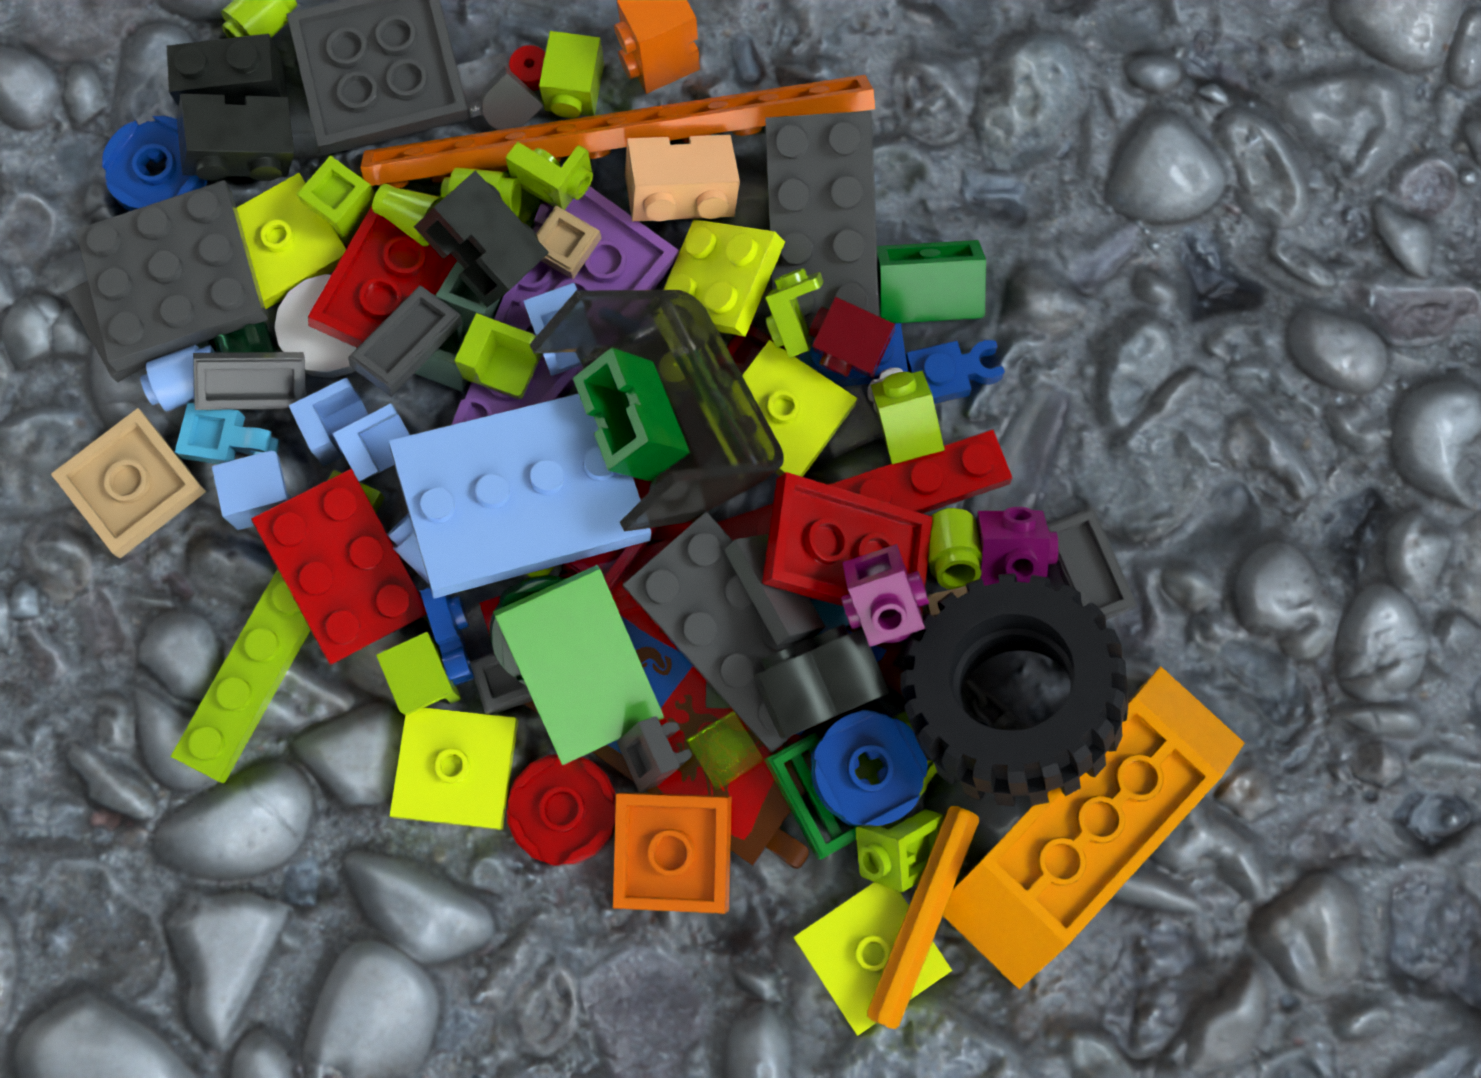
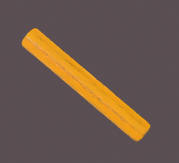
M950 806L946 811L867 1010L868 1018L888 1028L897 1029L900 1026L979 825V817L967 809Z

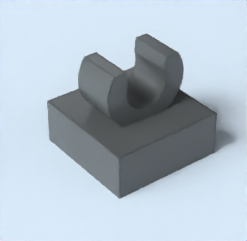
M655 716L638 722L617 741L639 792L660 785L691 758L692 753L690 749L675 753L669 744L668 738L680 730L678 723L668 722L661 726L658 717Z

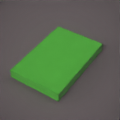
M598 565L493 611L562 765L622 738L640 721L655 716L658 717V720L664 718Z

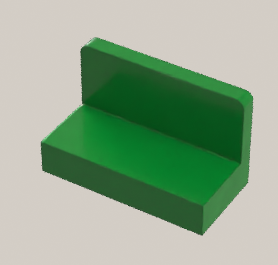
M979 240L877 246L881 318L892 323H910L984 317L986 257Z

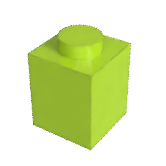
M550 31L539 84L546 111H552L554 114L564 118H577L580 115L595 116L605 63L600 37Z
M923 371L915 373L897 372L887 376L882 382L870 385L883 438L892 464L945 450L933 396Z

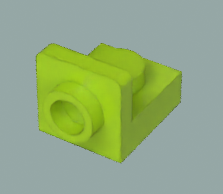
M518 141L505 157L510 177L518 178L521 188L551 206H558L563 210L567 208L573 198L579 200L586 193L593 178L589 152L580 145L574 149L562 167L547 151L536 148L533 151Z
M925 809L889 830L878 826L856 827L860 875L865 879L900 892H904L919 882L942 824L943 814Z

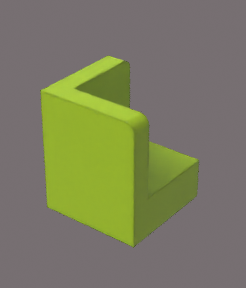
M330 155L298 191L297 196L301 203L330 223L335 228L340 239L349 245L372 206L375 193L368 182Z
M476 313L454 361L463 379L510 397L521 399L539 363L542 351L534 334Z
M428 632L376 655L398 709L402 714L409 715L444 698L451 704L462 700L457 687L447 676L439 645Z

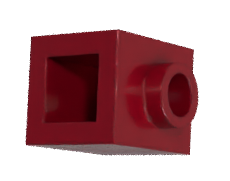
M835 297L830 309L824 306L820 307L808 335L816 338L812 347L816 353L822 355L819 362L821 366L845 377L849 376L852 369L873 379L895 333V324Z

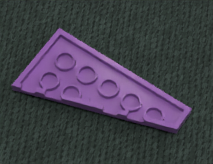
M589 186L586 193L579 200L573 198L565 211L598 229L601 233L602 239L574 279H571L540 261L503 296L494 320L535 335L523 301L575 283L582 301L585 317L600 355L622 326L596 313L595 307L597 303L604 301L626 313L634 314L674 266L679 250L639 221L632 222L631 215ZM546 202L540 204L534 219L535 227L533 230L535 233L539 231L555 208ZM542 354L527 390L521 399L510 397L471 382L465 399L461 400L451 425L563 398L575 385L573 377L592 362L551 376Z

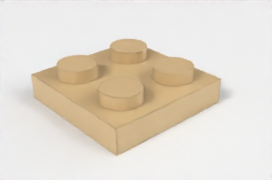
M139 408L51 473L52 477L112 554L118 558L123 557L207 492Z

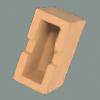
M731 135L690 136L689 144L670 145L669 137L627 138L625 179L632 222L735 217L740 179Z

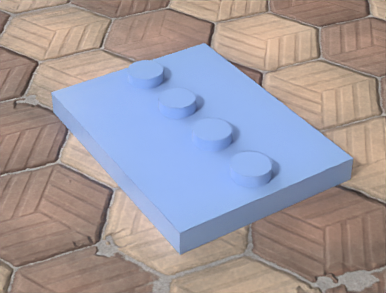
M579 394L389 440L390 451L433 599L650 541L651 529L634 479L631 476L608 471L594 432L598 430V426L594 417L586 414Z

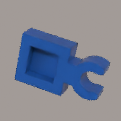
M994 340L981 341L972 348L970 353L961 354L958 341L906 353L908 372L923 371L932 393L934 404L969 396L971 392L969 381L975 380L980 384L991 385L999 382L1005 373L1003 366L988 369L980 363V358L995 354L997 343Z
M430 587L421 590L422 600L435 641L439 645L449 680L453 681L455 686L474 680L469 662L470 659L465 648L466 643L461 629L470 627L460 596L451 598L449 594L433 599Z

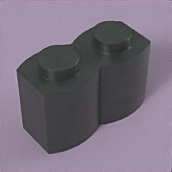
M842 624L813 637L817 646L814 650L797 656L793 646L761 659L765 671L753 675L780 739L794 735L890 692L863 629L849 634L845 624Z

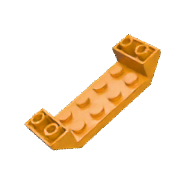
M1161 666L1128 700L1127 720L1122 722L1123 737L1116 751H1107L1105 753L1106 766L1094 778L1084 773L1079 777L1081 788L1067 796L1062 793L1060 787L1048 791L1049 803L1031 806L983 859L973 866L953 888L943 917L1018 990L1074 940L1222 778L1245 744L1244 741Z

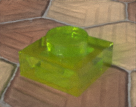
M734 711L686 740L716 791L764 761Z

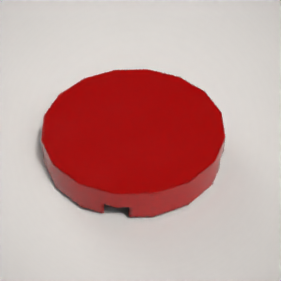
M549 754L530 763L514 780L509 793L507 824L515 842L532 858L553 866L577 865L596 856L610 841L615 829L616 792L607 774L591 760L580 757L562 765L557 754Z

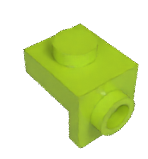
M804 268L776 278L774 281L777 288L771 290L765 297L772 316L766 317L769 333L777 348L785 346L789 358L809 351L814 342L812 336L808 335L809 328L796 297L819 289L824 281L820 272L807 276Z

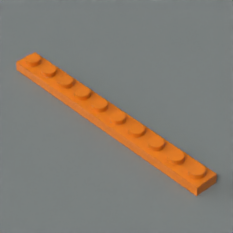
M858 75L365 150L360 168L363 180L371 186L379 185L380 187L386 183L395 188H402L408 185L410 180L430 177V180L433 182H443L445 177L451 176L452 171L456 167L505 172L508 170L505 157L517 141L533 151L536 148L543 149L559 162L561 157L570 156L578 145L588 150L590 159L605 157L611 153V149L627 147V138L669 137V140L682 139L684 143H689L690 136H706L732 131V134L737 136H747L760 132L762 126H766V117L874 110V89L866 75Z

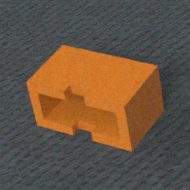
M617 0L620 22L614 24V30L622 47V50L618 51V56L627 77L630 80L637 77L646 94L700 70L699 49L695 42H692L698 39L697 18L687 0Z

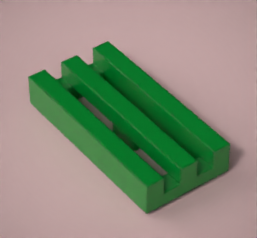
M813 732L796 743L788 745L778 753L770 755L764 761L816 859L822 860L855 841L856 827L860 825H848L850 829L842 833L833 814L825 808L817 796L811 772L801 755L806 750H809L811 754L814 747L818 744L820 738L816 732ZM788 760L831 839L826 843L784 765Z

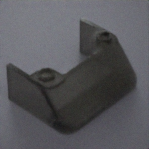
M575 291L529 344L534 354L575 352L583 369L611 347L654 362L690 453L669 467L668 471L661 472L652 480L649 493L620 521L624 532L687 523L706 511L708 512L766 481L783 465L784 454L782 448L707 310L698 299L685 291Z

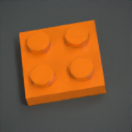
M617 793L613 909L727 913L729 911L732 796Z

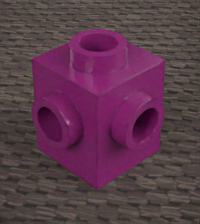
M1010 507L1005 511H978L977 527L982 551L980 578H982L984 586L999 583L998 574L1016 573L1017 582L1026 583L1030 582L1032 575L1047 577L1048 564H1057L1058 535L1056 531L1048 530L1043 510Z
M897 544L843 562L849 594L841 596L845 613L852 629L862 626L870 647L883 642H899L908 638L913 632L925 629L920 607L929 604L928 596L919 571L907 573Z

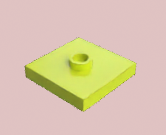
M300 173L237 207L265 309L284 300L288 292L304 280L333 272L346 251L333 226L301 203L298 198V191L306 184Z
M769 340L708 419L707 427L721 434L724 439L779 476L788 472L803 477L855 407L858 398L795 356L789 358L786 350L781 347L777 348L774 342Z
M422 708L409 715H405L390 817L503 830L519 720L514 717Z
M876 882L793 937L857 1036L876 1024V1022L867 1017V1010L909 907L900 891ZM934 942L931 944L910 1000L953 971Z

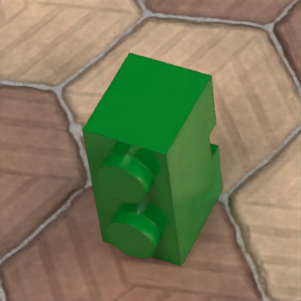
M611 347L573 377L586 414L593 416L598 426V430L594 432L608 471L651 481L690 453L653 361Z

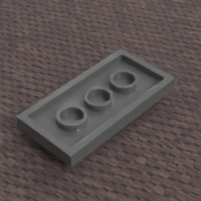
M858 111L766 117L770 231H775L785 241L772 272V290L777 288L774 281L776 278L804 268L807 276L820 272L824 281L819 289L796 297L809 329L820 307L824 306L830 309L835 297L880 317L872 112Z
M706 511L625 582L623 588L770 753H773L791 736L780 739L753 675L765 671L761 659L793 646L796 655L800 656L816 649L817 646L813 637L777 646L725 554L724 549L733 542L732 539Z

